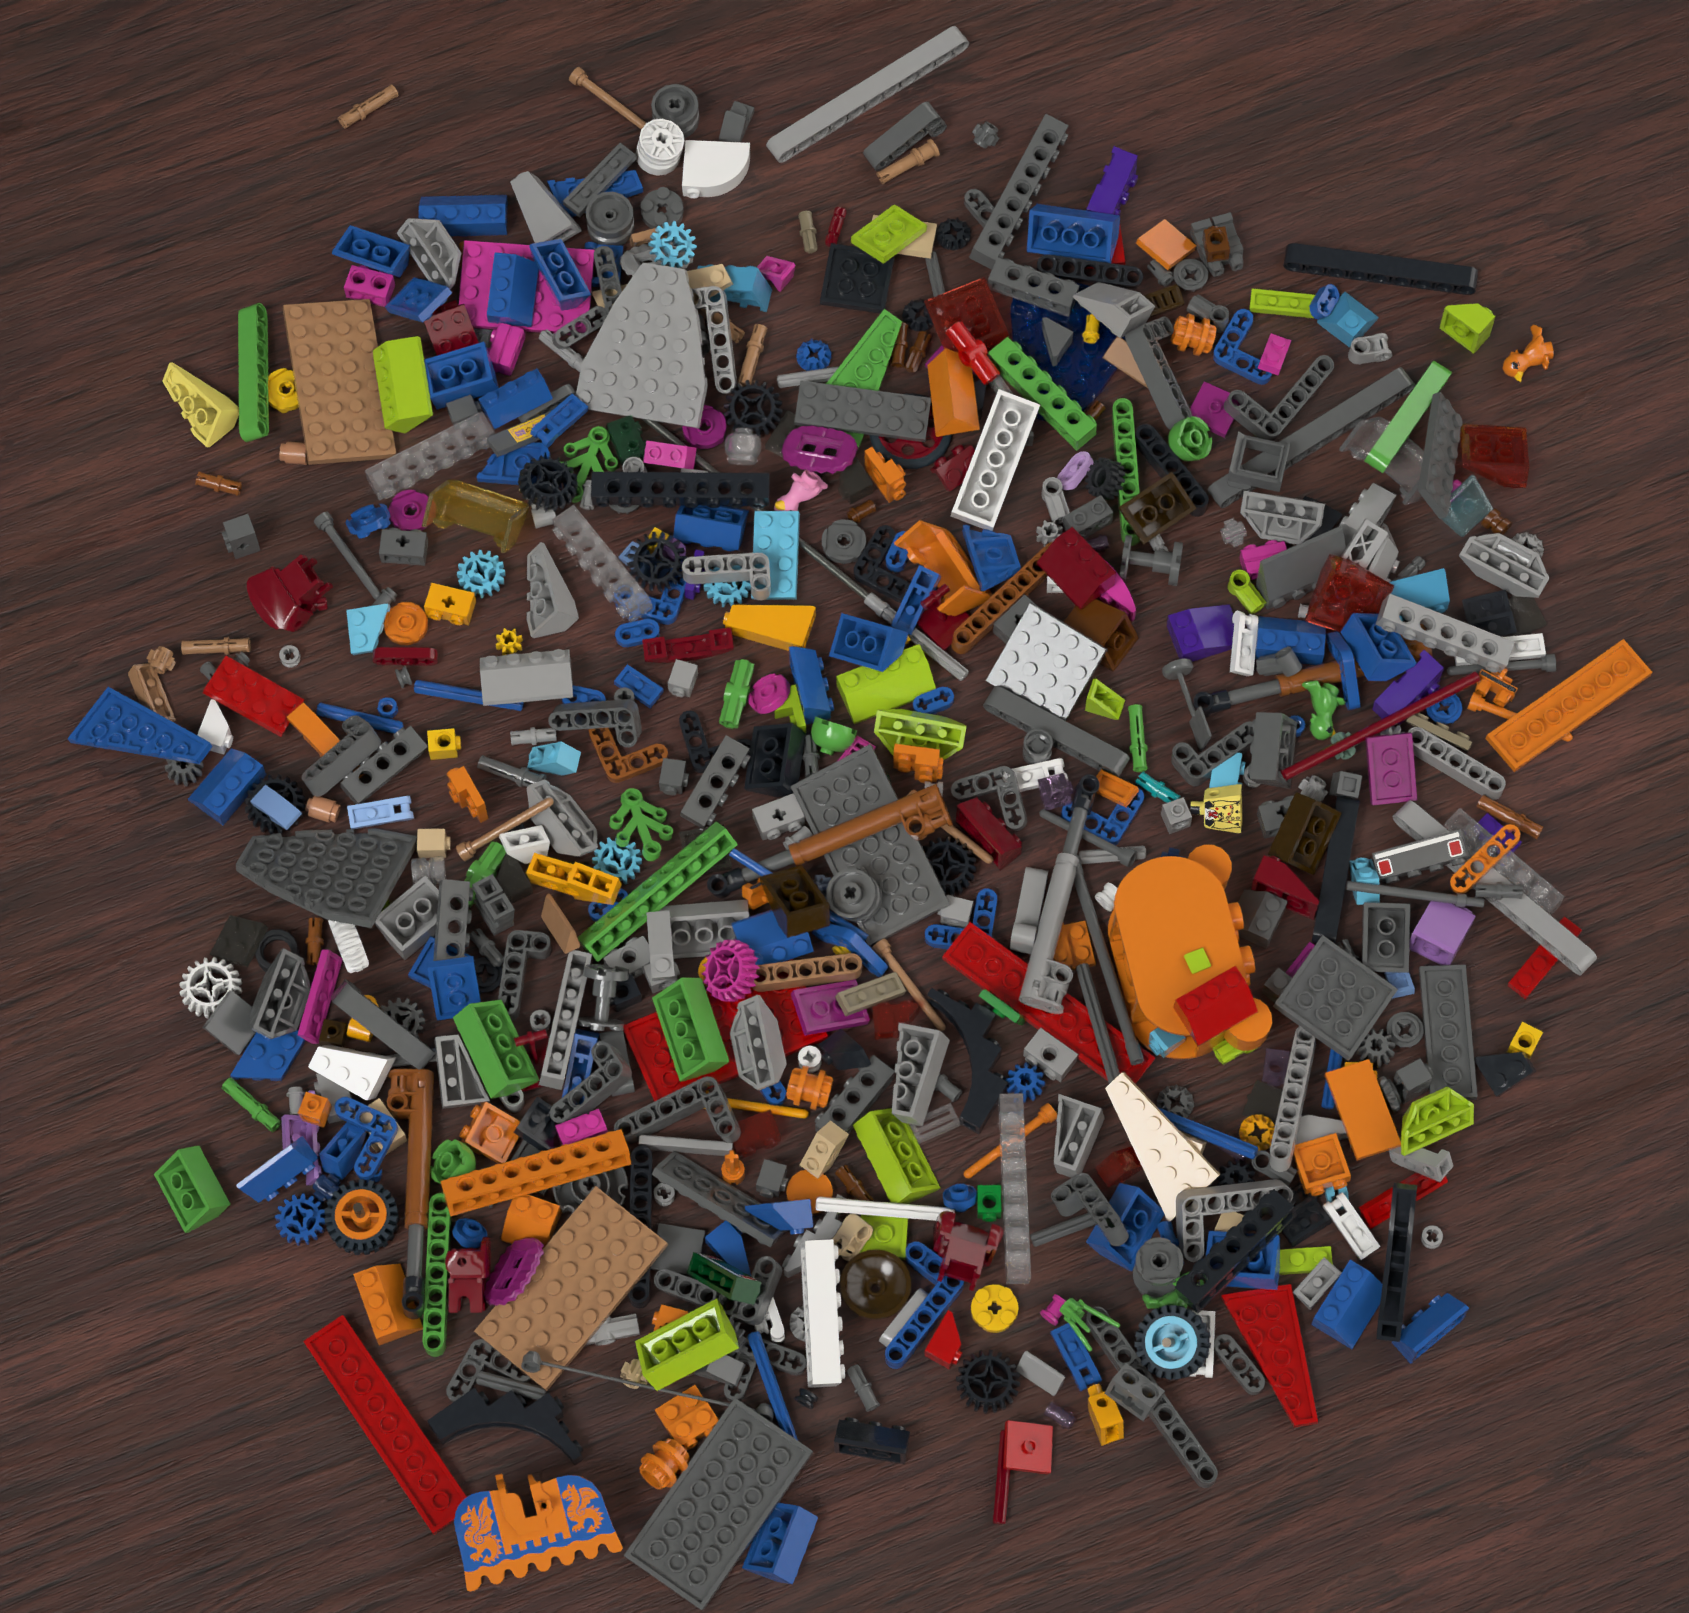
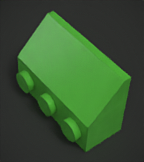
M200 1146L178 1149L154 1173L185 1233L217 1218L230 1205Z

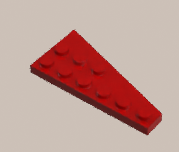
M1291 1284L1278 1286L1277 1290L1256 1289L1221 1295V1299L1293 1427L1318 1424Z

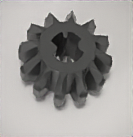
M166 759L168 765H165V771L168 772L169 780L174 779L176 785L183 781L184 786L187 787L188 781L197 782L195 776L202 777L203 773L200 769L204 768L203 762L194 764Z
M1373 1028L1370 1029V1033L1366 1035L1356 1050V1054L1362 1055L1360 1062L1369 1059L1370 1063H1375L1377 1068L1381 1067L1382 1062L1386 1065L1389 1064V1058L1394 1057L1395 1054L1392 1050L1395 1048V1043L1389 1042L1391 1035L1389 1034L1384 1037L1383 1029H1380L1378 1034H1376ZM1372 1045H1374V1048L1378 1046L1380 1048L1379 1051L1377 1049L1373 1051L1371 1049Z

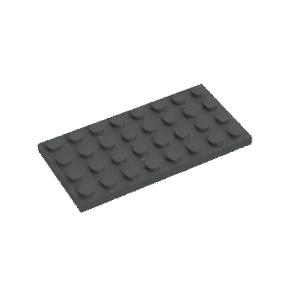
M871 744L790 786L813 834L898 800ZM903 822L824 855L833 875L844 869L855 868L864 871L875 879L882 890V903L879 911L869 920L857 922L860 930L868 934L866 942L869 947L951 905L920 841L914 840L909 836Z
M734 1398L688 1463L687 1469L681 1473L677 1482L669 1490L626 1551L624 1557L695 1607L704 1611L812 1456L813 1451Z

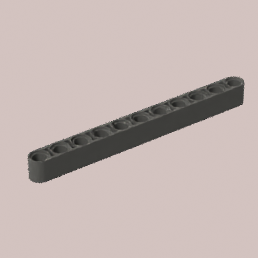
M1400 367L1281 440L1279 443H1291L1285 470L1413 390L1415 383L1404 369ZM1262 452L1241 465L1240 469L1275 476L1280 456ZM1228 473L1214 482L1208 488V492L1220 508H1225L1243 497L1244 491L1251 492L1257 487L1251 486L1249 490L1230 487L1227 484Z

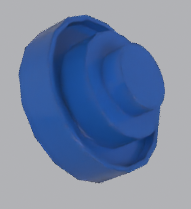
M955 1184L943 1192L944 1205L957 1212H964L977 1202V1191L970 1185Z
M468 1218L456 1221L452 1230L455 1239L465 1248L481 1247L482 1238L488 1235L483 1225Z

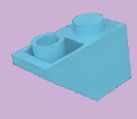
M563 742L532 747L527 768L556 775L576 773L581 752Z
M1242 753L1235 754L1212 770L1209 788L1242 784L1238 782L1239 775L1244 774L1245 762L1241 761Z
M1357 858L1356 860L1349 861L1352 882L1379 885V876L1372 859ZM1353 891L1357 905H1363L1364 902L1380 903V894Z
M1156 1028L1150 1033L1149 1047L1156 1056L1160 1054L1164 1058L1184 1043L1186 1037Z

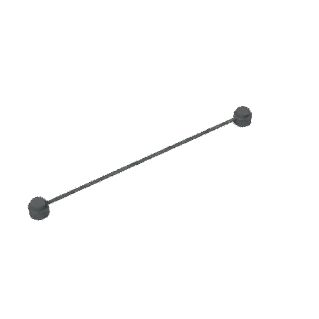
M534 1351L527 1352L523 1356L521 1363L522 1369L530 1373L538 1372L540 1366L545 1365L655 1390L650 1385L543 1362L540 1355ZM662 1388L658 1390L729 1407L730 1403ZM762 1403L756 1409L751 1408L771 1423L773 1422L774 1410L771 1405Z

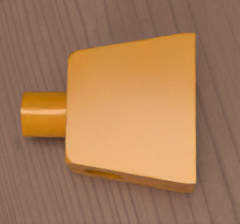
M1100 1384L1090 1386L1087 1389L1090 1395L1088 1398V1411L1101 1446L1123 1439V1419L1115 1401L1104 1394L1105 1392H1103Z

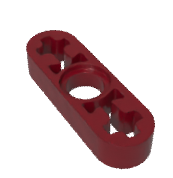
M378 647L373 650V663L378 665L432 666L438 663V651L433 648Z

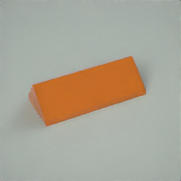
M945 348L927 365L936 437L980 430L972 368L966 367L961 362L957 352Z

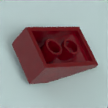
M1264 855L1254 876L1251 890L1266 891L1288 901L1287 910L1314 920L1319 900L1279 858Z

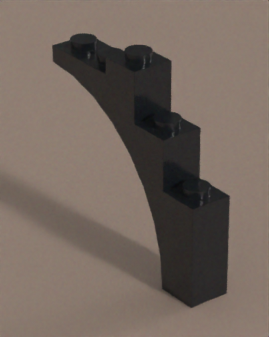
M931 988L927 994V1001L954 1025L963 1039L970 1059L972 1083L967 1103L960 1115L959 1124L980 1135L1008 1088V1082L1005 1081L1006 1078L997 1072L991 1073L1002 1054V1048L994 1039L985 1038L996 1021V1013L992 1011L993 1009L990 1006L975 1003L972 1010H970V1007L963 1001L958 1000L956 1002L949 998V994L945 991Z
M1393 1183L1386 1260L1376 1339L1400 1342L1413 1240L1417 1185Z
M474 1387L427 1420L430 1428L442 1445L459 1435L477 1429L492 1427L516 1428L531 1432L548 1440L563 1451L574 1465L583 1460L581 1455L583 1449L576 1439L571 1441L567 1435L570 1431L562 1420L558 1423V1420L564 1417L562 1412L564 1406L557 1396L552 1398L549 1392L527 1408H524L527 1404L520 1394L515 1395L512 1390L487 1406L490 1401L483 1391L478 1393Z

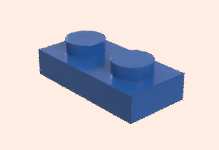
M628 664L614 680V685L619 688L626 687L631 689L634 693V698L650 709L664 692L662 687Z

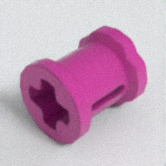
M1054 1294L1052 1302L1045 1310L1042 1309L1040 1314L1045 1320L1056 1326L1058 1319L1062 1316L1059 1310L1066 1301L1059 1295Z

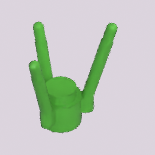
M1070 1298L1061 1306L1059 1311L1065 1316L1064 1320L1070 1324L1088 1351H1092V1347L1075 1324L1077 1322L1087 1333L1090 1332L1088 1326L1081 1320L1085 1314L1083 1309L1117 1328L1120 1327L1118 1322L1086 1305L1081 1299L1077 1302Z

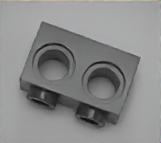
M1102 495L1065 515L1063 528L1067 531L1073 527L1085 539L1110 525L1113 519V511Z
M1126 1363L1111 1380L1104 1394L1144 1421L1157 1406L1165 1391Z

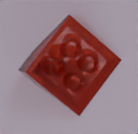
M985 277L924 301L943 349L947 348L958 353V349L945 332L955 323L961 321L975 340L978 339L984 343L987 351L992 350L1005 338H1009L1008 330Z
M1462 424L1460 429L1462 467L1503 487L1526 488L1529 473L1526 428Z
M1329 554L1321 569L1305 622L1341 632L1352 613L1379 614L1383 600L1392 593L1394 585L1349 559Z

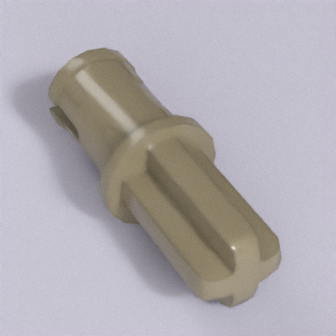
M802 211L798 215L801 226L799 232L803 238L805 252L812 254L817 251L815 238L817 231L813 226L812 212Z

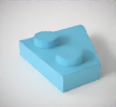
M388 603L346 610L351 654L370 653L377 648L378 637L383 631L386 614L390 611Z

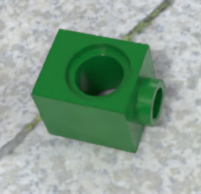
M977 1185V1219H982L985 1222H994L996 1219H1001V1185ZM992 1200L996 1205L993 1208H986L983 1202Z

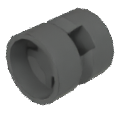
M1033 729L1026 734L1023 742V758L1028 765L1051 759L1053 746L1051 735L1043 729Z

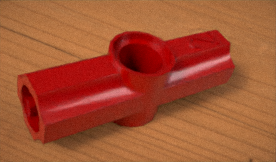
M962 321L955 323L945 332L958 349V356L961 362L966 367H971L984 385L989 384L1000 375L998 369L987 356L988 352L984 343L978 339L975 340Z

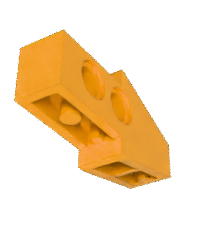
M534 853L526 872L532 884L572 895L576 900L614 905L622 885L618 877L577 862L571 864Z

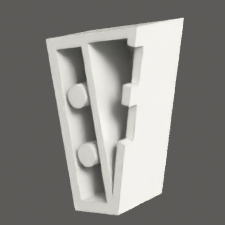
M324 1045L317 1048L308 1067L361 1098L371 1100L377 1097L396 1057Z

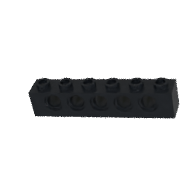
M1275 1189L1269 1194L1263 1195L1259 1200V1204L1253 1210L1247 1211L1242 1221L1237 1226L1231 1227L1227 1231L1226 1237L1220 1243H1215L1204 1259H1199L1187 1275L1180 1277L1175 1286L1178 1297L1198 1314L1297 1216L1295 1207ZM1267 1214L1273 1215L1269 1220L1262 1219ZM1256 1231L1253 1236H1246L1247 1232ZM1233 1247L1240 1248L1235 1253L1229 1252V1250ZM1217 1263L1223 1264L1220 1269L1212 1268ZM1199 1280L1207 1281L1204 1285H1196Z

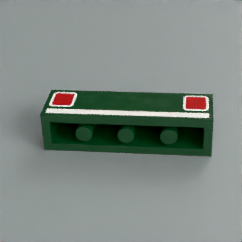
M693 1252L687 1275L731 1300L755 1304L756 1298L760 1293V1281L718 1257Z

